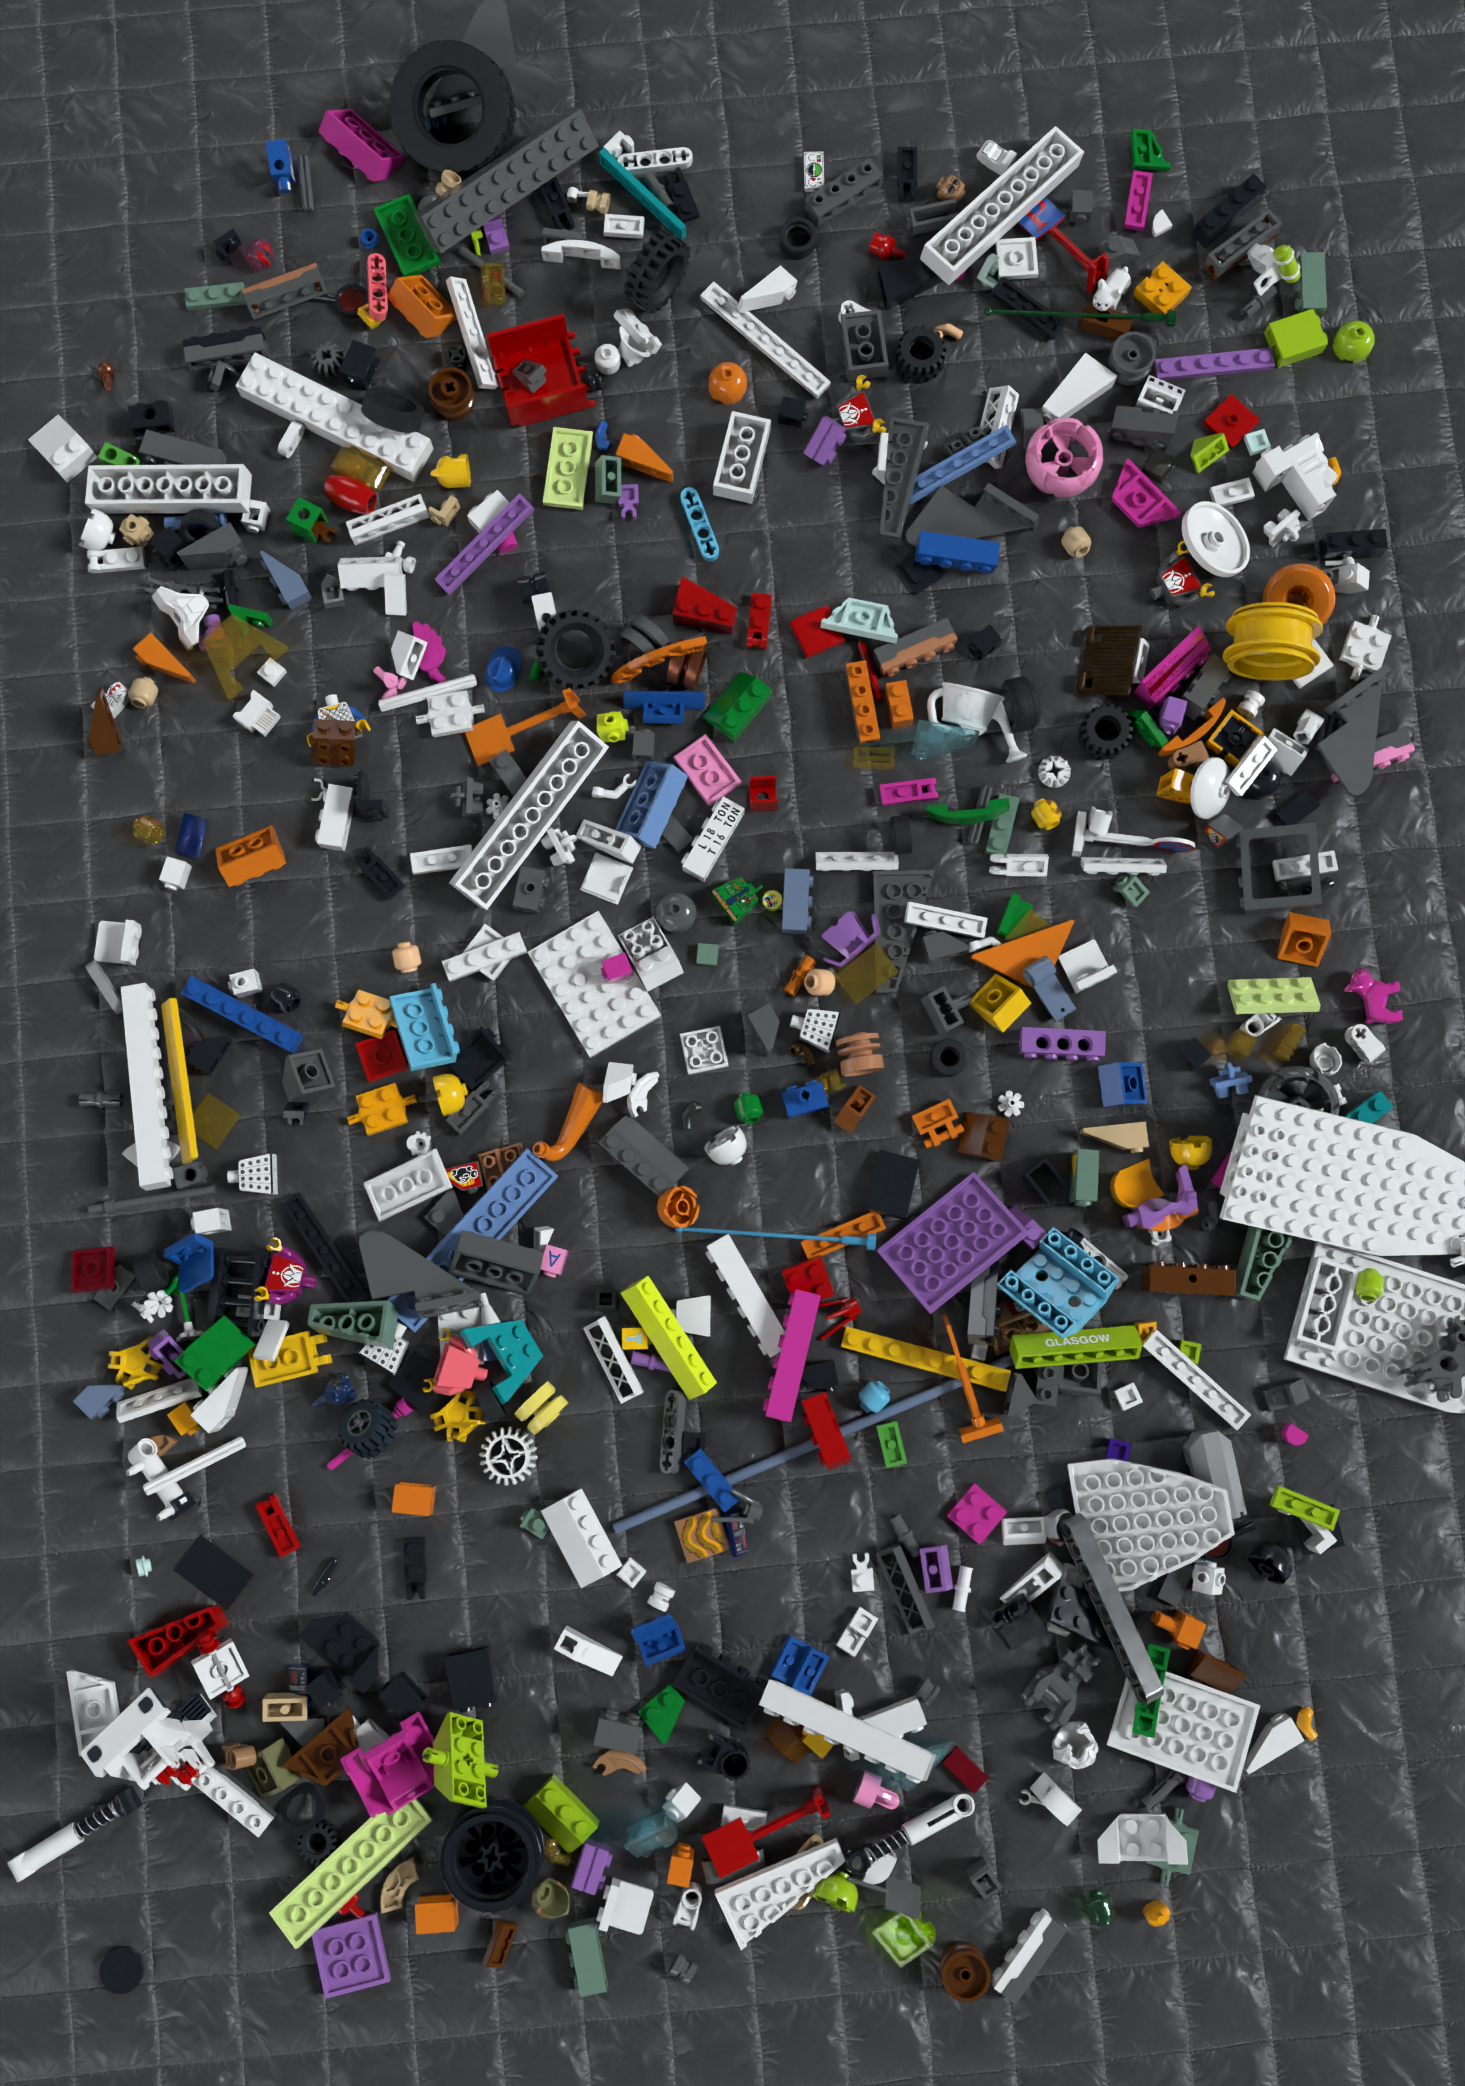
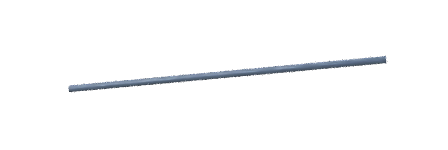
M1011 1354L988 1363V1365L999 1368H1006L1014 1364ZM950 1379L887 1406L878 1413L873 1412L839 1427L842 1436L845 1437L962 1386L961 1380ZM812 1439L724 1477L732 1485L817 1449L819 1446H814ZM700 1486L612 1524L614 1531L618 1534L707 1496L709 1493L703 1486Z

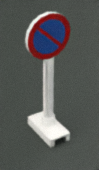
M1078 811L1072 856L1080 857L1084 841L1093 842V840L1140 846L1153 845L1157 849L1170 852L1193 851L1195 843L1190 840L1173 837L1150 839L1107 833V835L1096 834L1086 829V812Z

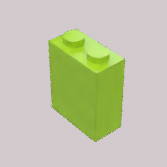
M1314 309L1269 323L1264 334L1269 347L1273 348V355L1278 368L1322 354L1328 345V337L1326 333H1323L1320 326V318L1316 315Z

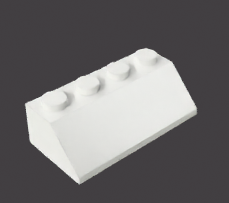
M582 1489L574 1491L540 1511L580 1588L597 1581L622 1566Z

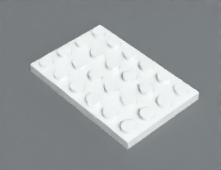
M599 911L528 951L530 958L590 1058L661 1017L660 1012L632 966V976L611 984L609 979L604 980L600 968L604 967L602 961L622 954L623 951Z
M1166 1672L1163 1684L1164 1695L1161 1696L1155 1737L1150 1738L1132 1733L1137 1698L1126 1677L1107 1745L1236 1793L1260 1705Z

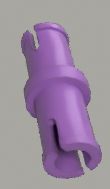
M633 1351L631 1365L648 1367L652 1371L653 1369H658L671 1373L662 1357H658L654 1353L648 1355Z

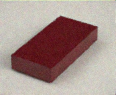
M957 1745L942 1760V1763L973 1794L989 1779Z

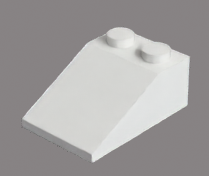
M59 415L55 416L28 439L67 483L98 458L87 443Z

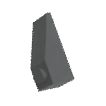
M505 749L489 761L514 797L527 779L507 749Z

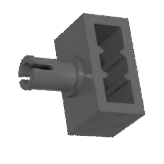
M943 986L920 999L939 1036L964 1023L958 1010L971 1004L970 998L962 1001L969 997L966 992L952 999L946 987Z

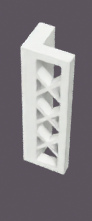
M1009 385L989 388L980 428L985 434L990 429H992L991 433L1005 425L1011 431L1019 394ZM1000 393V397L993 403L994 395ZM996 410L995 416L989 421V416ZM1006 450L984 463L988 462L995 469L1002 468Z
M421 494L373 511L370 514L347 521L346 524L354 544L358 545L429 518V514ZM420 502V504L410 507L412 503ZM394 510H400L397 513L391 514ZM381 517V519L373 521L374 518ZM362 524L360 527L352 528L354 525Z
M604 1316L584 1327L583 1329L620 1403L622 1404L642 1394L644 1391L607 1317ZM600 1325L603 1331L602 1339L593 1338L589 1330ZM595 1341L600 1342L599 1348L597 1347ZM603 1344L611 1347L613 1351L611 1359L602 1356L600 1351ZM612 1363L620 1365L623 1371L621 1378L612 1376L610 1372ZM614 1379L619 1380L618 1386ZM622 1382L628 1383L633 1391L632 1394L624 1398L619 1390Z

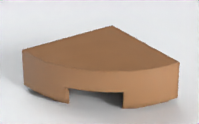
M157 1435L149 1438L155 1442L157 1454L160 1457L178 1442L175 1438L168 1435Z

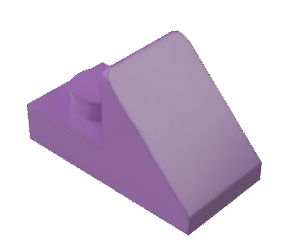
M499 214L483 225L491 255L510 250L503 221Z

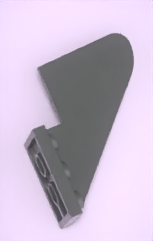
M485 0L477 8L461 42L468 43L487 54L498 64L499 68L517 64L506 3L504 0ZM451 74L441 78L433 96L426 105L431 118L482 104V100L477 87L471 79L464 75Z
M990 483L984 488V494L975 507L941 486L907 530L906 539L909 544L916 547V540L920 531L979 539L1021 529L1028 530L1031 528L1034 530L1038 525L1039 515Z
M1387 664L1324 708L1328 716L1336 711L1337 714L1341 715L1346 724L1316 746L1345 791L1351 796L1361 795L1368 788L1372 779L1382 682L1387 679L1385 675L1391 671Z
M371 1231L364 1233L360 1237L359 1246L373 1300L415 1291L417 1302L415 1303V1308L421 1319L484 1307L483 1297L479 1290L475 1291V1289L464 1284L392 1236L383 1232Z

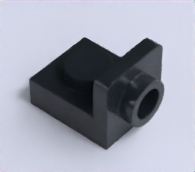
M234 229L213 241L217 248L215 250L216 255L221 261L225 260L228 265L232 264L228 253L236 251L242 245Z

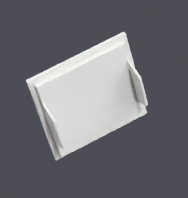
M595 853L580 890L618 905L633 867Z

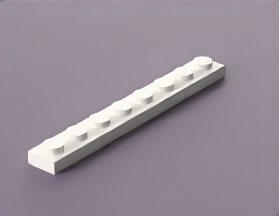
M714 281L700 295L702 301L816 399L830 386L831 382L754 315L749 311L739 312L737 310L739 303Z

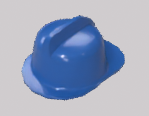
M502 646L492 653L485 670V681L490 689L496 692H504L513 687L522 664L521 654L517 649L511 646Z

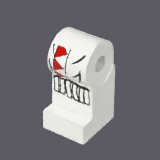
M120 682L114 683L105 694L113 718L130 701L128 698L129 690Z

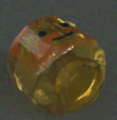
M143 815L133 823L134 836L147 845L157 844L164 838L165 830L163 823L150 815Z

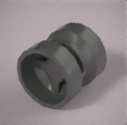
M679 1952L674 1958L668 1974L673 1977L678 1976L682 1983L688 1985L698 1968V1964L693 1961H686L685 1956Z

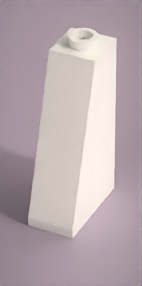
M1085 353L1043 405L1041 410L1043 420L1048 423L1053 419L1072 416L1112 388L1117 375Z

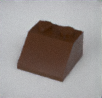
M966 1112L963 1125L964 1132L961 1133L957 1153L994 1162L1001 1161L1010 1120L987 1114Z
M1198 1648L1195 1649L1186 1669V1672L1191 1675L1190 1680L1200 1684L1205 1682L1211 1685V1688L1230 1695L1246 1676L1245 1673L1236 1667Z

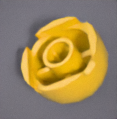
M452 1074L434 1076V1087L442 1114L447 1116L458 1112L465 1103V1095H468L466 1084H461L458 1077Z
M1188 1136V1139H1183L1182 1141H1180L1181 1137L1171 1139L1169 1141L1171 1156L1179 1165H1187L1188 1170L1199 1169V1165L1205 1164L1212 1155V1138L1209 1139L1207 1136Z

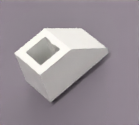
M1359 563L1322 570L1330 578L1335 592L1351 594L1368 590L1370 571Z

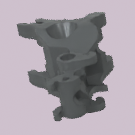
M1460 1315L1455 1316L1454 1323H1452V1318L1446 1321L1448 1327L1446 1332L1448 1335L1441 1337L1442 1344L1444 1345L1440 1348L1441 1351L1432 1353L1416 1361L1413 1366L1396 1372L1398 1376L1414 1374V1377L1409 1378L1404 1383L1405 1387H1409L1414 1383H1432L1437 1388V1400L1442 1403L1449 1400V1394L1453 1399L1462 1396L1461 1381L1462 1375L1465 1372V1320H1460Z
M1080 1643L1073 1652L1068 1648L1064 1649L1060 1654L1062 1661L1058 1664L1040 1668L1020 1694V1697L1028 1707H1031L1034 1701L1036 1703L1041 1701L1049 1709L1044 1713L1042 1719L1046 1723L1051 1721L1049 1727L1053 1731L1058 1726L1062 1728L1067 1724L1075 1711L1078 1684L1081 1680L1084 1683L1089 1681L1094 1674L1090 1669L1101 1661V1658L1092 1653L1085 1643Z

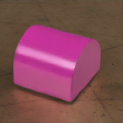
M513 532L498 546L500 554L519 548Z
M1284 1423L1280 1432L1283 1441L1292 1445H1302L1309 1437L1307 1433L1291 1423Z

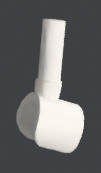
M570 187L566 200L570 203H575L577 197H588L589 192H582L575 187Z
M1346 557L1339 561H1325V566L1355 564L1352 557Z
M1024 1789L1021 1791V1793L1029 1796L1028 1800L1019 1799L1021 1804L1028 1805L1032 1802L1044 1805L1039 1798L1032 1796L1029 1790Z

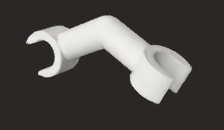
M630 774L624 776L623 782L614 791L593 787L592 797L618 799L627 789L635 787L636 780L632 784L626 783V780L630 777Z
M987 937L970 942L967 945L969 946V952H973L989 945L996 947L1002 943L993 937Z

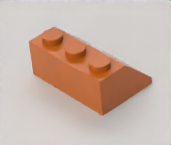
M422 274L396 278L387 296L393 303V306L425 338L439 336L458 320L454 307Z
M272 825L215 848L218 869L228 887L240 885L248 879L260 877L265 872L272 869L277 870L286 864L284 852Z

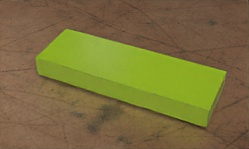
M1276 1485L1269 1505L1331 1531L1334 1530L1340 1510L1279 1485Z

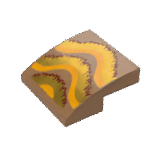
M718 1507L674 1521L687 1563L731 1549L723 1522L711 1521L712 1517H721Z

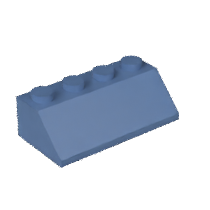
M646 761L615 830L630 835L643 847L655 849L677 803V799L685 786L688 775L672 764Z

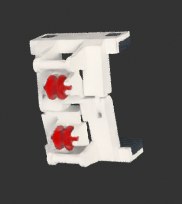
M147 1688L80 1752L96 1777H104L108 1773L112 1777L136 1781L143 1790L150 1786L149 1783L151 1781L155 1785L157 1783L159 1785H169L171 1778L177 1785H180L182 1789L187 1791L191 1788L192 1783L208 1767H212L215 1764L202 1740L213 1730L210 1722L217 1715L203 1695L196 1693L180 1708L178 1713L172 1718H167L166 1716L171 1713L170 1710L165 1708L166 1705L163 1704V1700H160L161 1697L158 1696L155 1689ZM144 1737L147 1739L134 1753L129 1752ZM191 1745L193 1749H183L185 1746ZM196 1752L203 1760L202 1762H200L198 1756L196 1755Z

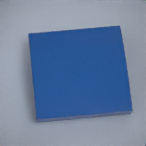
M789 1634L769 1674L789 1684L792 1688L811 1696L830 1656Z

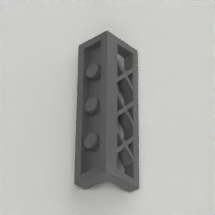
M897 1543L875 1553L909 1634H914L925 1628L927 1630L934 1628L935 1625L900 1544ZM893 1551L896 1560L894 1566L890 1567L884 1564L881 1556ZM897 1564L899 1565L901 1571L896 1569ZM886 1568L892 1570L890 1576ZM894 1572L904 1576L902 1587L892 1583L891 1579ZM906 1583H907V1586H908V1588H909L910 1591L904 1589L905 1586H906ZM895 1588L900 1590L899 1595H897ZM903 1592L913 1597L910 1608L902 1605L900 1602ZM915 1604H916V1607H917L918 1611H916V1610L913 1609ZM904 1609H906V1610L909 1611L908 1614H907V1616H906V1613H905ZM912 1612L920 1615L923 1621L922 1624L911 1628L909 1623Z

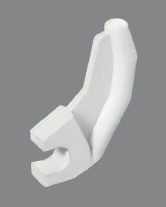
M658 1072L646 1073L636 1081L627 1098V1107L631 1117L638 1116L637 1107L642 1112L647 1111V1093L658 1082Z

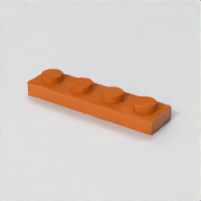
M870 1212L816 1236L840 1238L842 1236L868 1237V1233H877L886 1229L879 1213ZM804 1240L801 1242L807 1259L818 1255L823 1256L849 1245L842 1244V1242Z

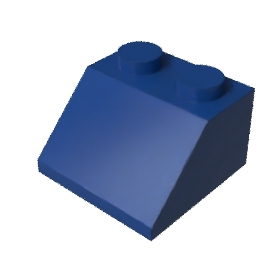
M1117 1062L1098 1066L1103 1107L1148 1104L1142 1063Z

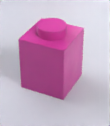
M625 952L602 961L604 967L600 968L604 980L609 979L610 984L633 975Z

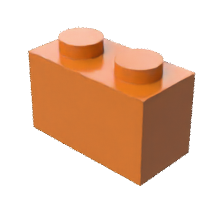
M906 680L886 683L884 692L891 728L897 729L912 726L914 717Z
M678 1843V1845H673L667 1884L689 1888L694 1861V1848H691L689 1844Z

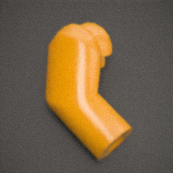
M1336 457L1328 459V466L1337 474L1336 481L1333 483L1335 485L1341 476V469Z
M1305 1706L1302 1710H1299L1296 1724L1309 1741H1313L1318 1736L1310 1726L1313 1710Z

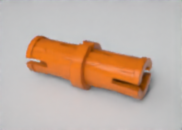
M805 955L798 968L792 972L793 976L783 990L795 997L805 977L817 962Z

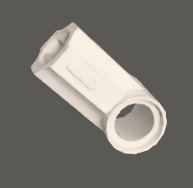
M1306 709L1297 722L1298 726L1293 734L1295 741L1301 745L1309 744L1314 734L1322 725L1324 718Z

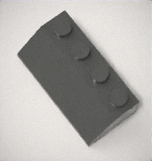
M628 1113L598 1142L659 1198L666 1190L674 1187L689 1170L681 1160Z
M462 1230L448 1273L530 1295L540 1274L544 1252L537 1251L534 1248L519 1246L515 1243L497 1240L494 1237L479 1235L472 1231Z

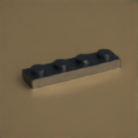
M1005 277L999 281L991 292L994 298L1011 310L1051 312ZM1019 315L1052 341L1066 325V322L1058 316Z

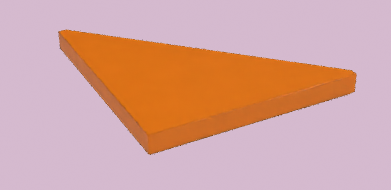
M1070 920L973 954L970 958L1033 988L1023 978L1024 968L1043 956H1047L1055 966L1075 921Z

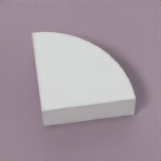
M1163 209L1156 214L1153 220L1152 234L1154 238L1172 228V223Z

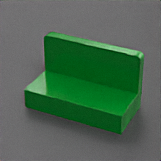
M1013 893L996 935L1012 941L1021 938L1033 905L1020 900L1021 896Z

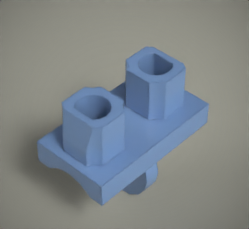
M1231 1062L1225 1063V1069L1218 1071L1219 1077L1209 1078L1210 1085L1214 1087L1216 1096L1219 1098L1230 1096L1228 1087L1234 1085L1237 1094L1248 1093L1249 1083L1253 1082L1251 1075H1248L1246 1071L1241 1072L1239 1066L1233 1067Z

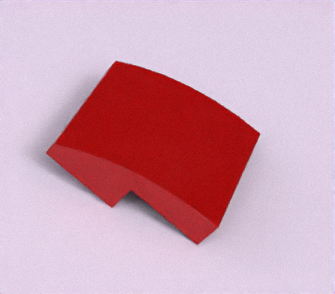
M829 606L811 611L789 623L806 658L822 654L826 649L841 645L846 641L842 632L821 628L822 619H828L832 615Z

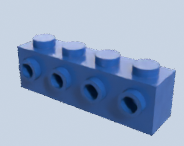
M920 531L916 540L915 561L923 565L935 564L940 565L942 568L955 567L962 571L974 570L979 571L981 574H990L998 566L1000 543Z

